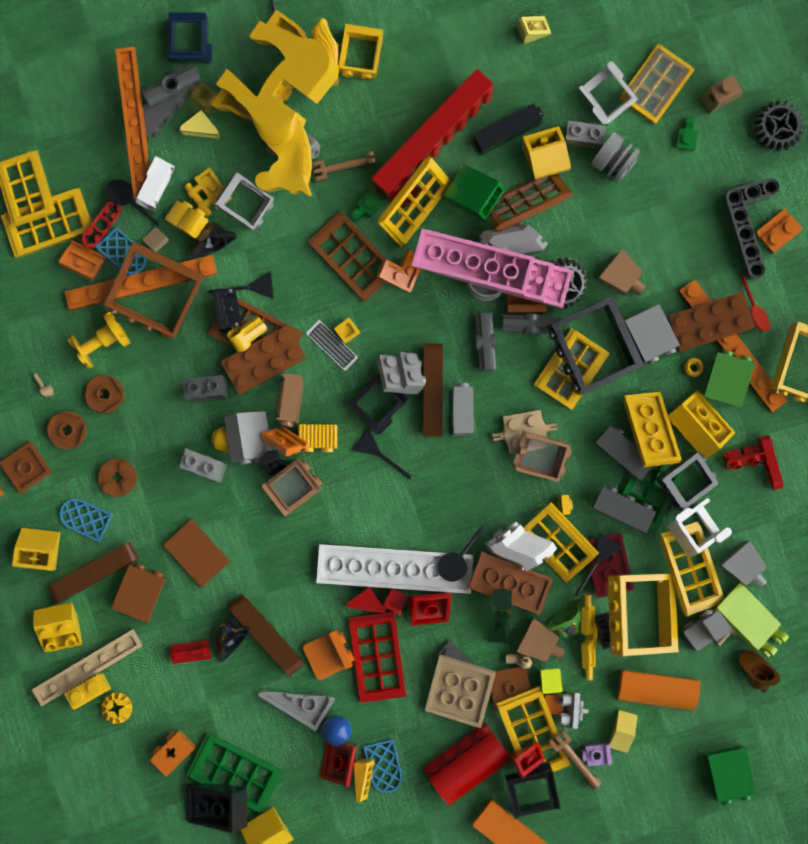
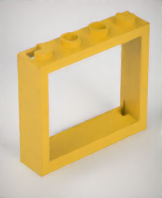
M794 322L790 325L771 389L777 390L776 394L791 395L794 397L793 400L805 403V401L808 402L807 393L782 385L798 334L808 337V325Z
M671 574L608 576L611 655L629 656L678 652L676 588ZM657 580L659 647L628 649L625 582Z

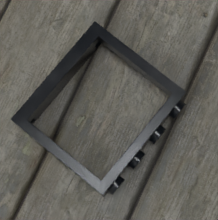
M613 296L602 299L547 325L548 336L551 340H554L556 354L559 358H562L564 363L563 369L566 375L570 376L572 380L571 387L574 388L578 395H584L644 366ZM604 307L629 366L586 386L559 327Z

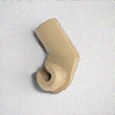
M506 654V664H517L522 669H528L532 666V660L527 655Z

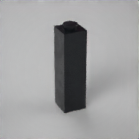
M533 103L474 134L473 140L481 155H484L541 125L544 115L539 107L536 108Z

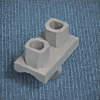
M567 691V694H559L558 703L561 706H566L565 713L557 714V723L565 727L578 729V720H582L583 713H589V709L583 708L584 701L580 700V693Z

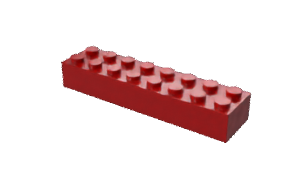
M476 69L372 177V187L388 202L392 198L394 199L421 163L428 157L435 159L441 152L439 149L444 144L447 146L453 140V135L456 131L461 132L467 125L465 122L470 117L473 119L479 113V107L490 102L493 98L491 95L494 92V83L479 69Z

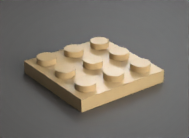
M440 654L425 711L481 728L496 671Z

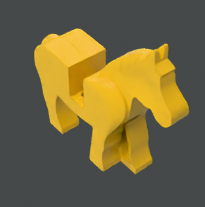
M275 10L267 24L262 21L258 22L249 37L257 44L278 48L285 57L270 74L258 96L228 69L225 70L216 83L221 90L211 105L220 111L233 112L243 119L252 121L263 141L278 155L279 159L270 167V170L260 172L255 178L257 187L267 193L287 190L293 195L303 192L310 197L312 196L308 185L312 170L310 142L304 129L306 119L283 102L291 96L294 87L318 104L338 77V48L329 30L328 23L324 18L319 19L311 30L313 39L308 38L305 31L278 10Z

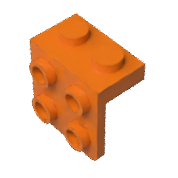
M334 630L303 646V650L318 680L353 666L354 656L351 650H346L344 645L346 639L343 633H339L338 630Z

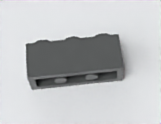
M610 426L597 440L596 446L640 483L654 466L643 467L636 442L633 439H630V441L624 437L625 433L617 426L615 428Z
M609 485L606 488L601 487L592 508L642 533H646L656 514L652 510L653 507L644 502L641 505L634 502L635 498L628 494L621 496L617 494V489Z

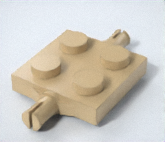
M541 410L503 416V432L492 434V437H497L493 438V442L505 440L508 445L509 454H515L523 430L546 436L547 432L558 430V428L553 427L557 426L556 422L545 424L542 420ZM531 438L527 451L547 448V442Z

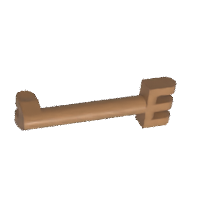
M374 152L366 153L367 157L328 166L324 165L323 160L312 162V168L319 167V169L312 170L313 175L321 174V176L314 177V182L328 180L327 173L376 164Z
M564 729L560 730V733L564 736L563 739L558 734L554 735L558 741L557 744L552 739L548 740L556 752L560 749L565 752L586 778L587 784L591 789H596L600 786L601 781L596 775H592L568 745L572 739Z

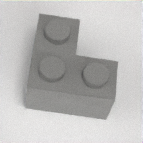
M706 609L699 614L700 618L696 621L690 620L684 624V629L680 632L693 650L698 652L711 641L721 639L732 631V628L719 610Z

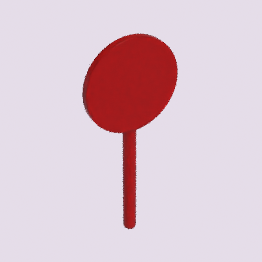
M740 274L752 305L750 310L752 320L761 331L767 332L770 330L769 318L765 311L755 304L743 274Z

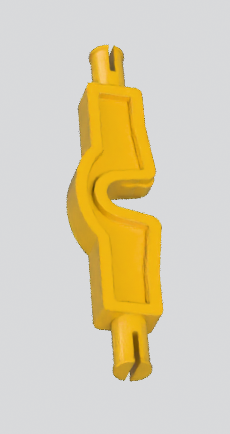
M584 594V607L581 608V633L587 635V639L581 645L582 668L585 669V679L593 680L597 644L595 606H592V594Z

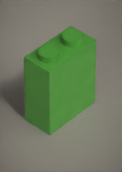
M722 350V353H717L704 397L742 408L755 362H752L753 358L741 355V358L733 356L734 352Z

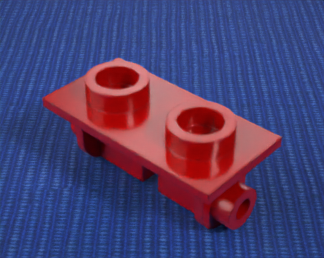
M756 444L744 447L743 455H741L739 449L727 451L726 454H723L724 462L727 461L726 470H738L743 466L758 465L763 462L765 452H762L761 446Z
M209 640L170 645L171 651L169 654L172 664L211 659Z

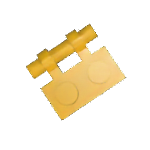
M210 167L194 178L198 183L197 186L193 187L191 183L184 186L189 198L195 201L198 205L197 208L206 213V217L212 214L209 206L214 203L224 188ZM201 191H204L208 197L205 201L199 195Z

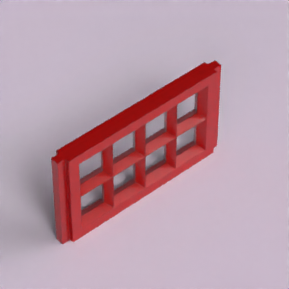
M395 612L349 618L360 703L406 697ZM389 623L391 636L377 638L375 625ZM371 626L373 638L359 640L357 628ZM392 640L393 653L379 654L377 642ZM374 643L375 655L361 657L359 645ZM394 657L396 669L381 671L380 659ZM376 660L378 672L363 674L362 662ZM397 674L398 686L384 688L382 676ZM378 677L380 689L366 691L364 678Z

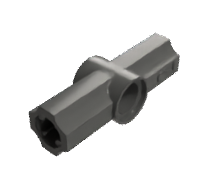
M192 64L174 75H166L161 82L142 92L150 107L169 97L178 96L182 90L199 82L201 78ZM170 83H176L175 88H167Z
M492 313L475 314L477 331L475 335L476 350L479 356L480 372L495 371L496 339L495 333H493Z
M503 314L502 331L522 332L525 335L549 334L547 325L560 320V317H543L538 314Z

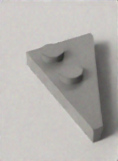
M262 690L258 694L264 700L314 731L317 730L336 699L329 696Z

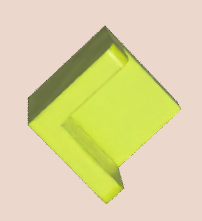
M539 669L542 693L562 692L560 669Z

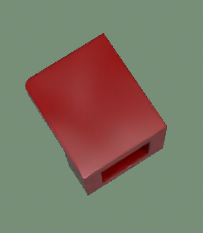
M391 588L383 603V607L401 615L408 596Z

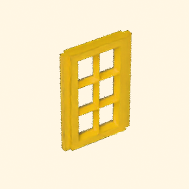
M31 151L0 162V187L13 227L52 215L56 212L38 151ZM30 160L34 174L24 177L20 163ZM16 165L20 179L10 182L6 168ZM35 178L39 192L29 195L25 181ZM21 182L25 196L15 199L11 185ZM40 195L44 209L34 212L30 198ZM27 200L30 214L20 216L17 203Z
M549 503L523 527L525 531L534 534L531 529L539 524L549 534L545 539L550 540L552 538L563 549L556 556L552 554L549 558L545 556L543 559L565 582H568L599 554L552 503ZM547 515L559 525L553 532L541 522ZM561 529L573 540L566 547L554 536ZM575 544L586 554L581 561H578L569 551ZM565 553L576 563L570 570L559 560Z

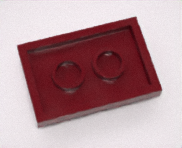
M622 533L606 536L623 548L599 562L593 571L591 578L596 598L609 596L608 576L631 575ZM598 538L588 540L597 550ZM596 557L588 563L589 569H591L596 561ZM633 581L625 582L626 592L635 590Z

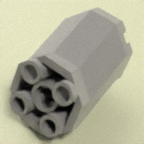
M521 222L502 231H496V229L486 230L479 236L481 244L524 255L542 253L548 245L546 241L544 243L540 241L543 237L526 223L522 226Z

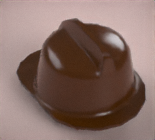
M744 651L740 654L739 662L747 673L746 679L751 687L765 693L770 686L777 685L780 682L779 673L759 654L753 651Z

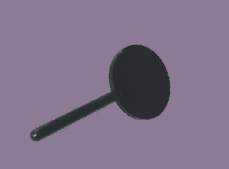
M119 179L108 183L105 192L107 198L112 203L119 206L131 203L154 224L159 225L156 219L132 200L133 189L129 183Z
M484 526L479 528L460 554L447 553L440 559L438 571L443 579L455 582L464 577L467 571V564L463 556L484 530Z

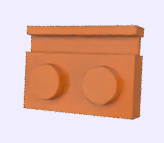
M785 208L755 234L758 235L763 244L773 254L802 231L803 228Z
M72 240L58 263L60 266L93 281L106 258L102 254L92 249H87L82 244Z
M284 426L280 430L275 428L262 432L261 440L284 456H291L301 452V449L307 450L308 442Z

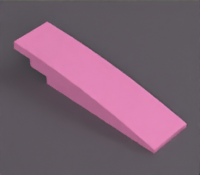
M426 229L421 231L412 266L562 309L573 270L537 260L532 256Z

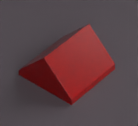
M450 592L408 596L411 626L449 622L452 594Z
M327 741L320 778L349 787L357 744L345 742L341 745L333 746Z

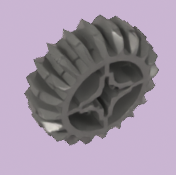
M777 100L775 104L769 102L768 106L764 105L762 111L759 110L757 112L758 117L754 119V122L757 124L753 126V129L758 130L754 135L755 137H761L758 143L764 141V148L770 145L771 151H774L777 147L778 152H781L783 147L786 151L790 149V146L795 147L797 145L796 141L799 142L802 139L800 135H803L805 132L802 129L805 123L800 122L804 119V116H798L800 109L794 111V104L788 107L787 101L781 105L780 100ZM772 113H781V114H783V116H782V117H776V116H774V115L771 116L770 114H772ZM788 118L792 122L793 130L792 127L788 124ZM783 120L782 127L775 132L776 126ZM765 122L767 123V126H769L771 129L770 134L766 130ZM777 135H782L784 137L788 136L789 138L780 140L776 139L775 137Z
M559 257L557 261L553 259L551 263L555 266L573 270L568 287L570 292L566 295L563 306L564 309H568L569 305L575 306V301L581 302L580 295L585 296L583 289L588 287L584 283L589 281L588 278L584 277L587 272L582 270L583 266L574 259L571 260L568 257Z

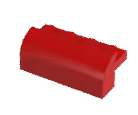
M485 722L481 728L475 729L423 767L437 792L450 806L510 762L512 758Z

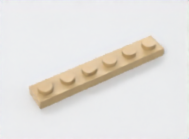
M133 629L35 687L32 691L40 705L43 706L141 648L143 644Z

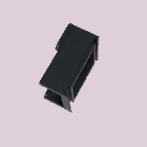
M377 373L365 385L366 388L349 404V407L376 434L380 435L392 423L391 418L408 402V398L403 393L389 392L398 403L376 423L357 403L378 383L382 385L380 374Z
M549 762L539 764L523 778H520L519 773L505 775L515 819H517L516 817L553 809L561 810L554 774ZM545 778L550 800L519 806L515 785Z

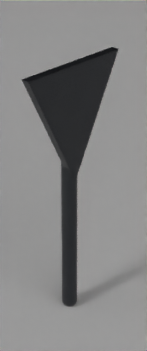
M271 271L248 286L208 291L209 294H212L213 291L225 289L236 291L248 289L274 299Z
M368 428L352 451L380 456L406 477L412 479L409 473L380 452Z
M599 532L597 543L599 554L576 591V596L580 594L598 563L623 548Z

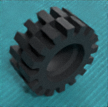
M609 612L595 615L597 633L602 649L611 648Z

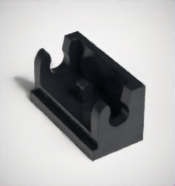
M236 290L213 291L220 330L228 331L235 327H242Z

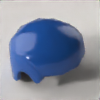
M331 716L321 726V736L333 746L345 743L352 734L350 723L342 716Z

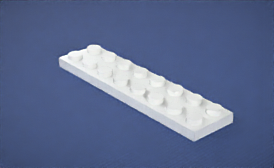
M319 544L316 583L471 594V589L467 587L472 576L473 555L465 554L463 556L467 564V571L464 577L458 581L450 582L443 579L438 571V563L447 553Z

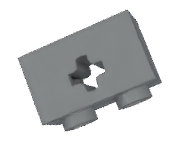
M568 120L565 132L566 145L600 150L604 145L606 126Z

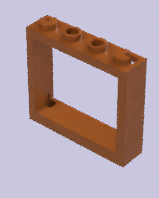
M133 242L104 305L108 307L107 310L118 315L120 312L126 315L125 319L133 323L136 320L143 323L142 327L150 331L156 329L161 332L160 335L168 339H171V337L175 338L205 275L137 242ZM136 253L195 280L173 329L114 302Z

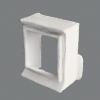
M609 62L606 65L607 67L584 86L581 85L579 87L594 106L593 112L603 124L612 122L638 100L622 80L623 73L614 62ZM612 74L630 98L607 115L590 94V91Z
M155 156L135 203L156 213V206L174 173L175 166Z
M708 498L697 503L692 508L685 509L676 516V520L667 525L688 558L699 554L715 541L718 543L722 542L732 534V530L728 527L719 530L703 507L710 502ZM695 512L711 534L710 537L698 546L681 523Z

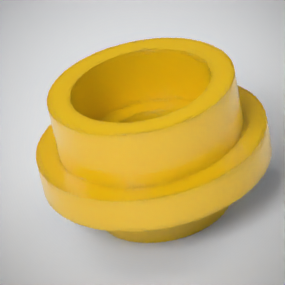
M697 358L687 360L684 365L685 373L690 377L701 375L704 369L703 363ZM692 364L696 365V371L690 369Z

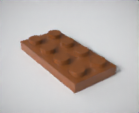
M743 291L669 315L675 336L680 344V352L755 328Z
M286 325L250 345L245 351L237 352L224 359L221 363L238 394L242 395L307 358L289 325Z
M480 551L467 588L540 615L553 578L532 570L522 571L519 565Z

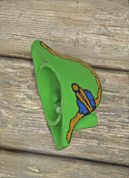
M584 595L559 611L546 628L549 631H558L562 638L581 633V608L584 607Z

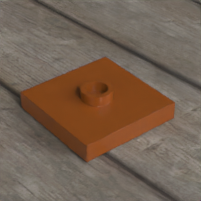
M29 441L0 461V466L19 494H23L53 473L32 441Z
M518 666L496 671L491 690L495 711H499L497 702L530 690L527 669H522ZM533 701L525 703L524 706L533 704Z

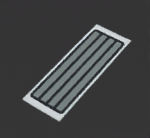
M320 320L306 332L345 371L358 359Z

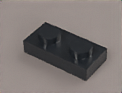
M277 450L268 451L263 454V457L259 458L262 466L270 476L287 467Z

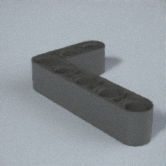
M773 178L733 188L723 197L724 209L745 277L750 281H756L765 274V265L746 205L772 198L780 189L779 182ZM765 185H770L773 188V192L766 191ZM747 190H752L755 193V197H749ZM729 195L735 196L737 202L732 203L729 200ZM734 214H741L742 221L736 220ZM740 231H745L748 239L741 238ZM745 250H752L753 257H748ZM751 267H756L759 275H753Z

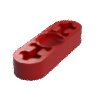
M111 201L104 206L81 237V243L85 248L93 249L98 245L121 214L122 207ZM108 206H116L117 214L112 213L109 219L105 217L110 211ZM98 220L106 222L107 227L105 230H99L96 227ZM94 231L98 233L93 239L94 244L86 243L87 239L85 236L90 237Z
M769 435L758 437V443L762 448V452H765L763 462L771 489L773 491L783 489V480L772 440Z

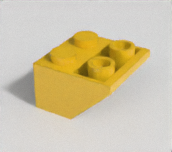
M559 126L523 137L522 150L535 180L571 169L566 142Z
M21 528L14 547L12 566L49 571L56 570L61 532Z
M72 602L34 610L33 628L44 653L82 645L78 616Z

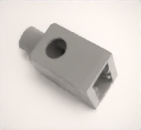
M745 541L719 564L723 570L743 585H748L752 581L760 589L767 583L760 574L767 567L750 541Z

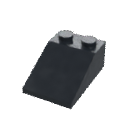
M188 783L187 822L229 833L246 828L247 788L234 785Z

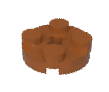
M100 375L88 383L85 399L89 407L94 411L102 414L112 413L122 405L125 399L124 388L117 379L111 376ZM102 390H105V391H108V390H109V392H110V393L108 394L109 398H107V399L102 398V399H101V398H100V396L102 395V392H101V391H102Z
M63 411L51 418L47 429L48 436H50L52 443L61 449L78 448L84 442L87 435L86 421L75 412ZM70 425L72 433H69L68 436H65L63 427L67 428V426Z
M123 459L107 461L101 466L98 474L100 487L104 493L113 497L128 495L136 486L138 480L137 471L134 466ZM117 472L123 476V479H120V483L113 480Z

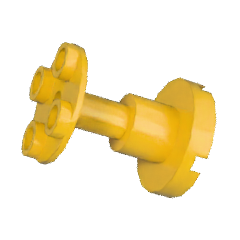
M110 311L103 315L107 324L95 331L97 335L81 345L73 335L67 339L72 348H75L78 352L77 357L88 369L94 367L88 354L102 345L108 347L117 340L123 347L131 343L122 326L115 321L116 318Z

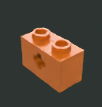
M181 730L177 733L173 731L165 739L167 743L163 747L159 745L151 753L153 757L150 761L166 777L197 747ZM174 748L176 751L170 756L168 753Z

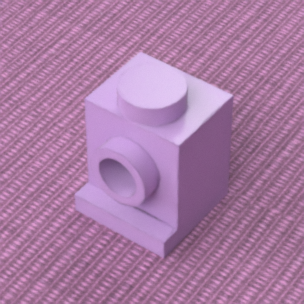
M608 743L584 745L585 750H582V760L586 762L587 766L612 764L610 745ZM595 752L600 753V757L598 759L593 758V754Z

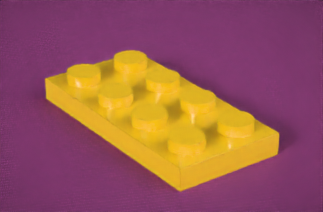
M661 392L625 395L623 402L643 467L680 463L682 459Z

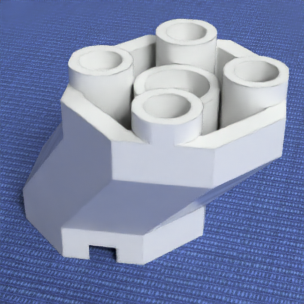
M517 521L511 523L505 531L503 529L498 530L493 534V538L485 543L490 553L518 564L522 571H528L543 562L542 559L545 556L549 558L557 549L552 541L525 531Z

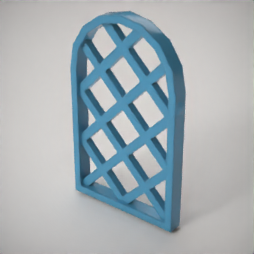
M116 227L95 249L120 270L123 264H119L118 258H126L128 249L131 248V246H128V241L131 244L133 241ZM108 240H116V246H109ZM118 240H125V246H118ZM101 249H106L107 255ZM109 249H116V255H109ZM118 249H125L126 255H118ZM136 253L135 264L130 266H135L136 271H128L127 274L133 275L141 272L146 265V257ZM137 258H144V264H138Z
M80 499L68 500L60 510V519L66 527L98 542H101L113 514ZM74 501L75 507L69 509L68 503ZM77 501H80L84 504L78 506ZM88 505L95 508V510L90 511ZM86 506L87 513L81 515L79 508ZM77 509L79 516L72 518L70 511ZM100 511H102V512H104V513H106V514H108V515L102 517ZM68 512L70 519L64 521L63 514ZM98 512L100 518L93 520L91 513ZM89 515L91 521L84 524L82 517ZM80 518L82 525L75 527L73 520ZM108 518L105 525L103 519ZM101 520L103 527L96 529L94 522ZM71 521L73 527L66 523ZM92 524L94 530L87 532L86 525ZM83 527L84 532H81L77 529ZM103 530L99 537L97 531ZM95 533L97 538H94L89 534Z
M394 739L363 746L366 759H368L367 751L372 753L369 759H372L374 755L380 758L378 764L374 763L375 769L372 772L371 781L374 787L383 793H391L397 790L402 782V770ZM389 743L387 748L381 744ZM392 743H393L394 752H392L391 750H389V748H390V746L392 745ZM376 746L374 751L369 749V747ZM379 747L385 750L382 756L376 753ZM387 751L394 755L391 761L384 758ZM395 757L398 766L392 763ZM382 760L389 763L386 769L379 766ZM390 765L397 768L394 774L387 771ZM377 768L383 771L380 778L374 775ZM398 771L400 772V779L396 777ZM385 774L392 777L389 783L382 780ZM373 777L379 780L377 784H375ZM393 779L399 781L396 787L391 785ZM380 782L387 785L384 790L378 787Z

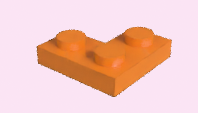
M406 250L400 266L387 259H383L376 277L407 293H411L421 270L412 266L415 252Z

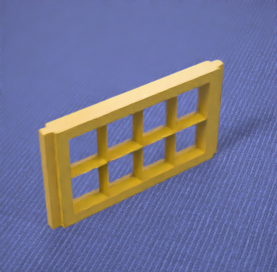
M428 157L421 163L380 216L378 224L400 247L406 245L443 197L452 181L431 157ZM428 170L432 176L424 185L420 179ZM436 180L440 186L432 194L428 189ZM418 183L422 189L414 198L410 192ZM426 193L430 199L422 207L418 202ZM408 197L412 202L404 211L400 205ZM416 206L420 212L412 220L408 215ZM398 210L401 217L393 224L390 218ZM406 219L410 225L402 234L398 228Z
M80 188L52 197L54 204H57L60 217L49 220L48 216L44 217V223L33 226L32 221L28 222L29 228L18 231L16 226H12L8 212L1 215L15 258L23 257L74 239L85 233L92 221ZM72 198L76 211L65 215L61 201ZM42 200L32 204L34 211L44 209ZM28 205L19 208L20 216L30 213ZM78 214L82 228L70 231L66 218ZM62 220L66 233L55 237L51 224ZM47 226L51 239L39 243L35 229ZM31 231L35 244L23 248L19 235Z
M698 522L684 526L690 536L695 534L698 545L705 540L701 525ZM671 531L659 534L661 546L683 613L686 616H690L717 606L724 599V595L708 547L701 552L704 562L693 566L691 557L688 558L684 551L673 555L670 542L676 541ZM686 556L689 567L679 571L675 559ZM706 567L709 578L699 582L695 570ZM691 572L694 584L684 587L680 575ZM711 583L714 595L704 598L700 586ZM696 588L700 600L689 603L686 591Z
M540 686L496 703L515 751L521 749L519 742L533 737L534 742H538L536 735L549 730L555 744L558 743L554 735L558 734ZM538 699L541 711L528 716L524 704ZM520 706L524 718L511 722L507 711ZM544 715L548 726L534 731L530 720ZM527 722L531 733L517 738L513 726ZM549 743L540 748L542 751H544L546 749L551 748L552 746ZM562 749L558 751L560 758L549 762L553 772L571 765Z

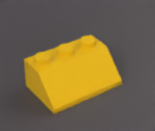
M696 390L668 415L671 423L676 426L684 438L705 459L717 452L735 434V431L699 390Z

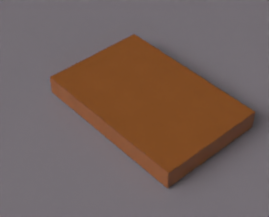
M193 519L186 523L163 545L201 587H204L231 562Z

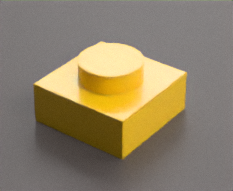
M347 318L334 328L345 345L361 333L350 318Z
M569 495L557 496L558 510L563 515H569L573 509V503L569 499Z

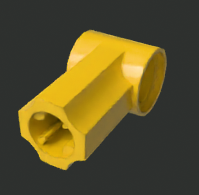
M256 316L242 327L231 329L227 333V337L236 352H243L250 347L251 341L267 331V327Z

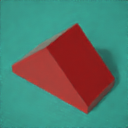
M370 587L347 603L348 608L385 613L386 608L383 607V604Z
M538 742L510 753L520 778L525 777L545 760Z

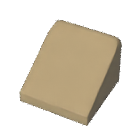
M157 227L142 239L155 252H158L169 241Z

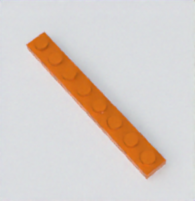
M135 47L115 49L133 197L137 200L136 198L147 178L146 174L150 168L136 49Z
M213 255L181 263L205 275L204 278L217 275ZM166 266L125 277L115 300L193 281V279ZM116 279L65 291L68 309L72 311L106 302Z
M695 279L678 291L690 308L711 302ZM737 334L716 340L722 350L734 352V357L741 358V355L753 358L752 362H755V367L749 385L770 413L787 402L784 396L776 394L777 390L771 389L773 381Z

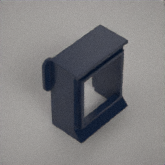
M168 12L167 37L168 59L170 63L210 64L212 62V45L208 43L209 19L207 14ZM175 23H201V51H174Z

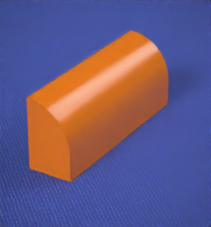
M621 670L617 701L695 711L698 704L701 681Z
M492 798L489 799L479 812L472 825L495 844H548L522 822L515 819L512 814Z

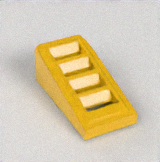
M361 759L353 764L356 802H362L368 798L374 759Z

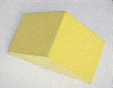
M545 16L519 18L517 28L524 44L551 34Z
M202 110L180 126L182 135L220 139L218 130Z
M618 710L609 742L610 748L628 753L635 738L638 715Z

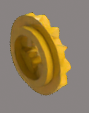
M111 693L105 697L101 704V713L105 720L112 724L125 722L132 713V702L123 693ZM114 701L117 704V706L124 705V707H122V709L119 710V716L116 713V711H109L112 707H114Z

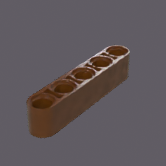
M424 343V376L426 384L424 386L423 437H443V343Z
M128 542L49 585L47 589L55 604H59L134 563L139 557L131 542Z
M242 593L227 606L243 626L250 627L249 633L290 677L305 664L302 658Z

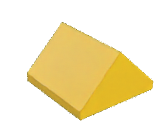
M274 807L269 808L247 822V827L241 829L247 844H287L294 840Z

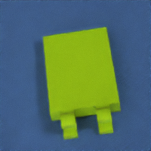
M741 582L714 609L719 610L730 627L754 652L760 649L767 658L770 655L773 656L778 651L775 646L766 642L770 637L778 645L782 642L785 643L789 638L785 632L778 629L781 624Z

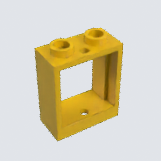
M350 24L345 25L338 65L339 73L342 76H360L363 80L376 79L383 41V30ZM350 38L377 42L372 70L345 66Z

